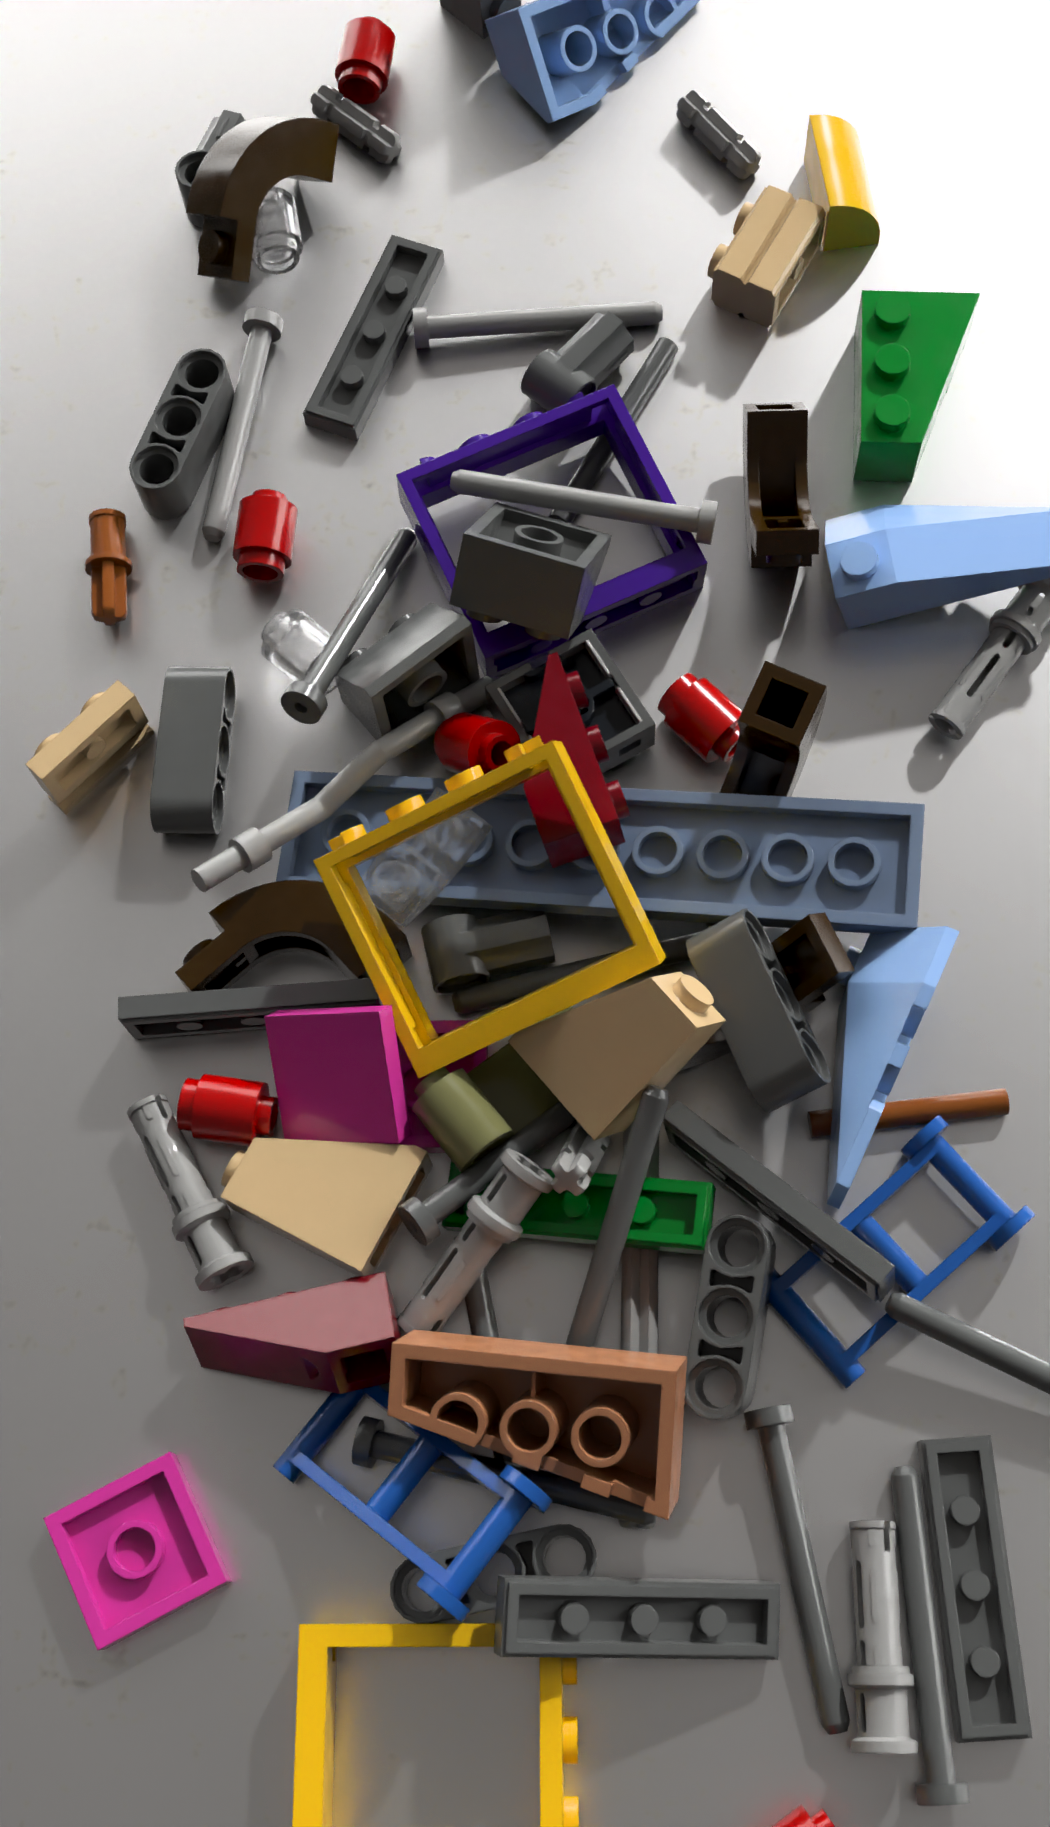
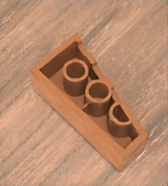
M414 1329L392 1342L387 1415L472 1447L476 1445L483 1446L511 1457V1462L535 1471H539L540 1468L581 1483L580 1488L607 1498L610 1495L644 1507V1512L669 1520L679 1500L687 1356Z

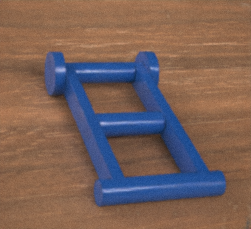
M940 1115L925 1125L901 1149V1152L909 1161L840 1222L842 1226L895 1265V1282L908 1296L922 1301L985 1242L997 1251L1036 1215L1027 1205L1015 1213L941 1136L949 1124ZM930 1162L986 1223L927 1276L871 1215ZM808 1251L782 1275L774 1269L769 1303L847 1389L866 1371L857 1359L895 1326L898 1321L890 1318L886 1313L847 1349L792 1288L794 1284L821 1261L812 1252Z
M379 1385L343 1394L331 1392L274 1463L273 1467L293 1484L304 1473L424 1572L416 1586L462 1623L471 1612L469 1608L460 1602L462 1597L528 1509L532 1506L544 1514L553 1502L552 1499L512 1466L507 1464L499 1476H497L449 1438L395 1418L416 1434L418 1438L365 1504L312 1460L364 1395L388 1412L389 1393ZM441 1454L499 1498L447 1569L443 1568L388 1523Z

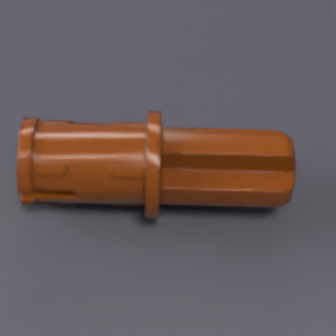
M104 508L89 514L90 556L86 559L84 566L86 573L91 577V615L95 621L104 622L106 626H114L116 622L124 621L128 615L127 577L132 573L133 566L131 560L126 557V516L116 509Z

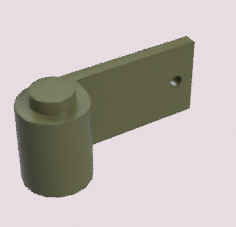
M569 1007V1008H567V1009H564V1010H562V1011H560V1012H558V1013H556V1014H554V1015H552V1016H550V1017H548V1018H545V1019H543V1020H541V1021H544V1020H546V1019H549V1018H551V1017H554V1016H556V1015H559V1014H561V1013H564V1012H566V1011H569V1010H571V1009H573V1008H572V1007ZM508 1043L468 1073L463 1068L450 1073L446 1067H442L429 1074L414 1089L418 1100L413 1104L411 1110L462 1173L559 1102V1100L511 1044Z

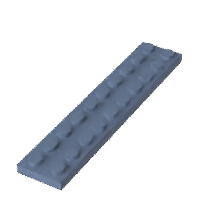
M294 771L287 813L314 798L339 773ZM373 775L329 818L282 845L276 882L284 880L323 882L313 860L332 851L328 843L329 840L339 836L341 832L363 824L366 832L369 833L389 823L385 811L414 796L421 794L425 804L445 795L448 791L443 782L447 779ZM524 783L356 866L372 901L620 917L590 855L552 868L523 788ZM621 788L631 816L619 820L625 843L613 848L648 919L717 924L747 908L756 916L762 927L791 928L808 914L824 912L834 931L886 934L916 929L918 926L925 804Z

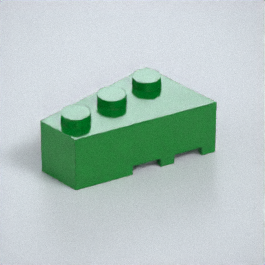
M862 290L854 332L853 481L912 482L935 424L940 406L948 391L961 352L969 337L980 293Z

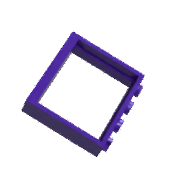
M614 384L585 396L581 391L570 398L564 405L545 413L540 411L528 413L519 418L509 428L490 436L488 434L475 435L467 439L454 451L437 458H420V465L396 474L400 503L448 602L450 601L456 566L427 508L459 495L450 488L451 475L454 471L463 469L505 476L604 434L636 498L677 505ZM651 526L666 556L595 586L583 620L568 640L590 628L595 634H598L702 589L708 563L692 532ZM450 605L454 612L463 614L472 623L477 662L484 676H489L492 679L519 668L528 662L530 663L547 655L548 651L568 641L564 638L555 641L538 639L526 633L525 627L513 623H508L487 632L483 622L469 617L466 609Z

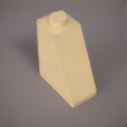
M680 971L650 977L514 1033L508 1042L595 1141L626 1130L635 1119L643 1091L649 1085L665 1088L726 1020L712 1006L714 999L709 990L694 977L683 974Z
M254 1137L247 1151L239 1150L228 1163L221 1180V1185L225 1189L220 1197L234 1211L356 1276H367L375 1273L402 1223L398 1213V1206L412 1196H417L433 1164L428 1152L416 1145Z

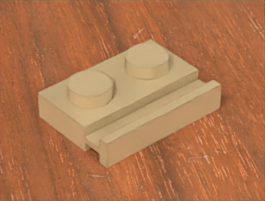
M117 680L105 692L93 695L82 707L80 715L60 733L52 734L44 739L37 747L34 756L25 765L41 788L48 794V798L67 815L155 732L147 724L149 721L136 696Z

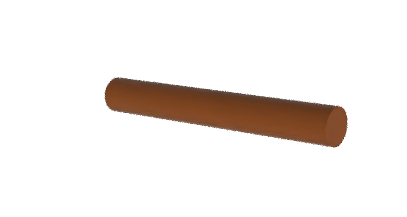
M1005 1088L885 1102V1107L875 1130L928 1124L938 1115L946 1122L1007 1115L1010 1109L1008 1094ZM832 1108L808 1111L807 1118L811 1138L831 1135Z

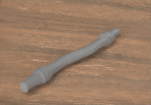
M484 676L455 694L446 691L424 705V712L371 742L314 798L260 830L254 827L247 829L229 840L228 849L192 869L190 874L196 887L200 891L206 892L241 870L250 873L270 861L273 856L272 851L329 818L386 762L435 734L440 724L451 716L462 712L470 713L487 703L484 686L494 680L489 676Z

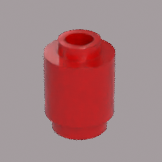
M371 16L350 20L344 27L335 68V78L338 82V90L343 94V97L350 99L356 104L367 105L376 102L380 94L388 86L396 47V36L391 28L378 18Z
M259 489L254 491L252 495L242 498L239 502L232 556L237 562L238 574L246 579L265 583L277 582L283 579L285 569L291 566L298 509L293 503L288 501L283 493L271 489Z
M692 673L684 674L667 689L659 701L658 710L665 716L664 724L706 763H712L719 758L724 762L731 760L739 739L740 728L738 719L742 710L708 679L701 678L698 680Z
M469 712L455 714L443 721L434 737V749L440 762L446 769L456 774L480 765L483 773L486 774L508 763L503 752L516 744H521L517 731L509 723Z
M204 1074L200 1079L187 1078L182 1086L178 1100L177 1126L179 1130L191 1131L194 1139L249 1147L254 1137L263 1138V1135H273L279 1112L278 1098L270 1096L269 1086L266 1082Z

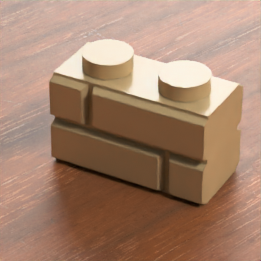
M771 185L763 189L755 204L746 202L740 209L734 224L733 235L735 237L729 246L720 244L713 253L709 263L707 276L713 279L711 300H713L714 304L735 314L741 312L745 318L765 327L772 326L822 243L826 218L824 208L803 198L795 200L791 193Z

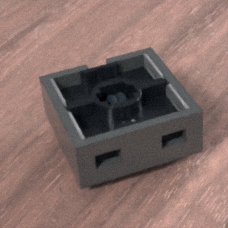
M591 628L547 652V655L555 652L558 653L565 674L578 671L590 705L579 710L585 728L598 725L610 761L599 764L602 774L655 745V722ZM528 662L484 686L489 711L495 719L505 721L514 727L519 735L521 744L533 738L546 663L533 669Z

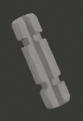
M325 84L319 88L318 92L312 94L310 103L312 104L313 114L321 120L339 124L340 134L364 151L370 148L368 154L382 164H390L394 157L400 154L402 149L400 136L386 125L378 127L380 124L378 119L350 99L343 98V94L335 88Z
M691 90L685 97H681L676 104L678 108L676 112L677 118L689 130L696 128L693 134L721 162L724 163L728 160L729 162L726 167L738 179L746 180L752 173L758 171L761 166V152L749 140H743L742 142L741 140L744 135L715 107L708 109L711 103L699 91Z
M577 1121L551 1167L552 1172L555 1174L551 1182L553 1189L559 1194L565 1190H569L575 1196L582 1194L587 1189L591 1177L594 1175L605 1150L611 1142V1138L606 1136L594 1141Z

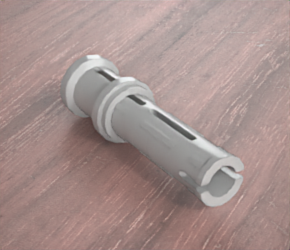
M1050 578L1018 586L1019 591L1005 609L997 610L990 618L989 637L969 664L963 669L961 675L947 692L939 706L928 717L932 726L941 734L951 739H961L966 733V728L977 716L990 696L996 691L1020 655H1027L1035 651L1041 644L1042 637L1040 633L1050 621ZM1029 607L1033 609L1030 616L1026 614ZM988 666L990 671L972 696H967L968 690L984 668Z
M158 1094L156 1098L154 1095H150L137 1101L128 1109L127 1115L142 1141L149 1161L172 1206L171 1208L175 1214L172 1220L174 1237L177 1241L185 1242L199 1272L195 1277L198 1289L201 1291L214 1290L235 1281L253 1267L254 1261L250 1252L241 1251L227 1222L231 1216L227 1204L219 1198H213L200 1173L182 1131L177 1126L166 1095Z
M509 1148L505 1149L500 1157L503 1166L481 1196L474 1195L467 1203L468 1209L466 1214L469 1218L461 1228L462 1230L427 1276L417 1294L398 1316L397 1322L405 1332L409 1333L414 1329L441 1332L447 1320L461 1304L502 1244H510L512 1240H517L522 1234L523 1229L520 1223L542 1193H551L553 1190L551 1186L553 1178L543 1168L523 1154Z
M884 1520L849 1522L853 1559L852 1577L857 1639V1666H851V1674H847L848 1686L854 1688L856 1692L858 1737L851 1740V1753L918 1754V1741L910 1738L907 1690L914 1686V1674H910L909 1666H903L900 1641L899 1590L895 1554L896 1523Z

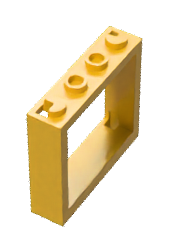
M538 735L522 744H516L503 752L508 763L486 774L483 773L480 765L462 771L443 782L448 791L445 795L425 804L421 794L409 798L385 811L389 823L369 833L366 832L363 824L341 832L339 836L328 841L331 852L313 860L382 1004L392 1005L396 1033L418 1078L661 964L666 959L656 934L562 741H550L543 744ZM549 770L633 944L438 1037L356 866Z
M495 1623L299 1624L292 1827H332L337 1647H494ZM539 1657L540 1827H579V1797L565 1796L564 1764H578V1716H564V1685H577V1658Z

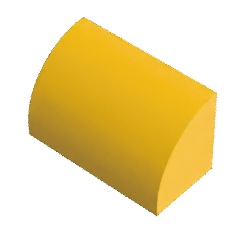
M809 115L804 167L812 202L822 206L826 212L821 243L823 251L878 244L880 227L859 137L855 128L839 117Z

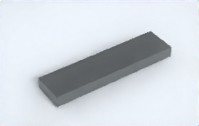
M395 235L391 236L303 412L306 425L351 440H359L414 327L412 308L424 306L445 263L443 250Z
M363 978L118 997V1020L135 1039L266 1029L264 1016L277 1010L380 1006L383 1004L371 979Z
M676 1100L665 1113L663 1124L671 1144L876 1302L878 1300L881 1303L895 1285V1265L679 1100Z
M991 1435L920 1440L917 1442L954 1740L957 1743L1033 1738Z
M498 1575L494 1653L500 1657L778 1660L781 1584L766 1580Z

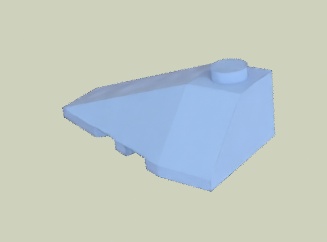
M535 0L484 21L502 76L547 123H551L595 105L607 93L606 89L622 73L628 72L639 61L638 57L656 39L664 37L700 0Z
M880 505L825 520V548L835 599L847 629L1050 578V507Z
M948 926L917 927L916 929L886 934H869L863 950L850 946L847 952V956L855 971L838 982L847 987L838 1008L826 1203L839 1209L852 1184L885 1107V1100L889 1096L910 1049L909 1043L916 1033L924 1012L927 1010L960 931Z

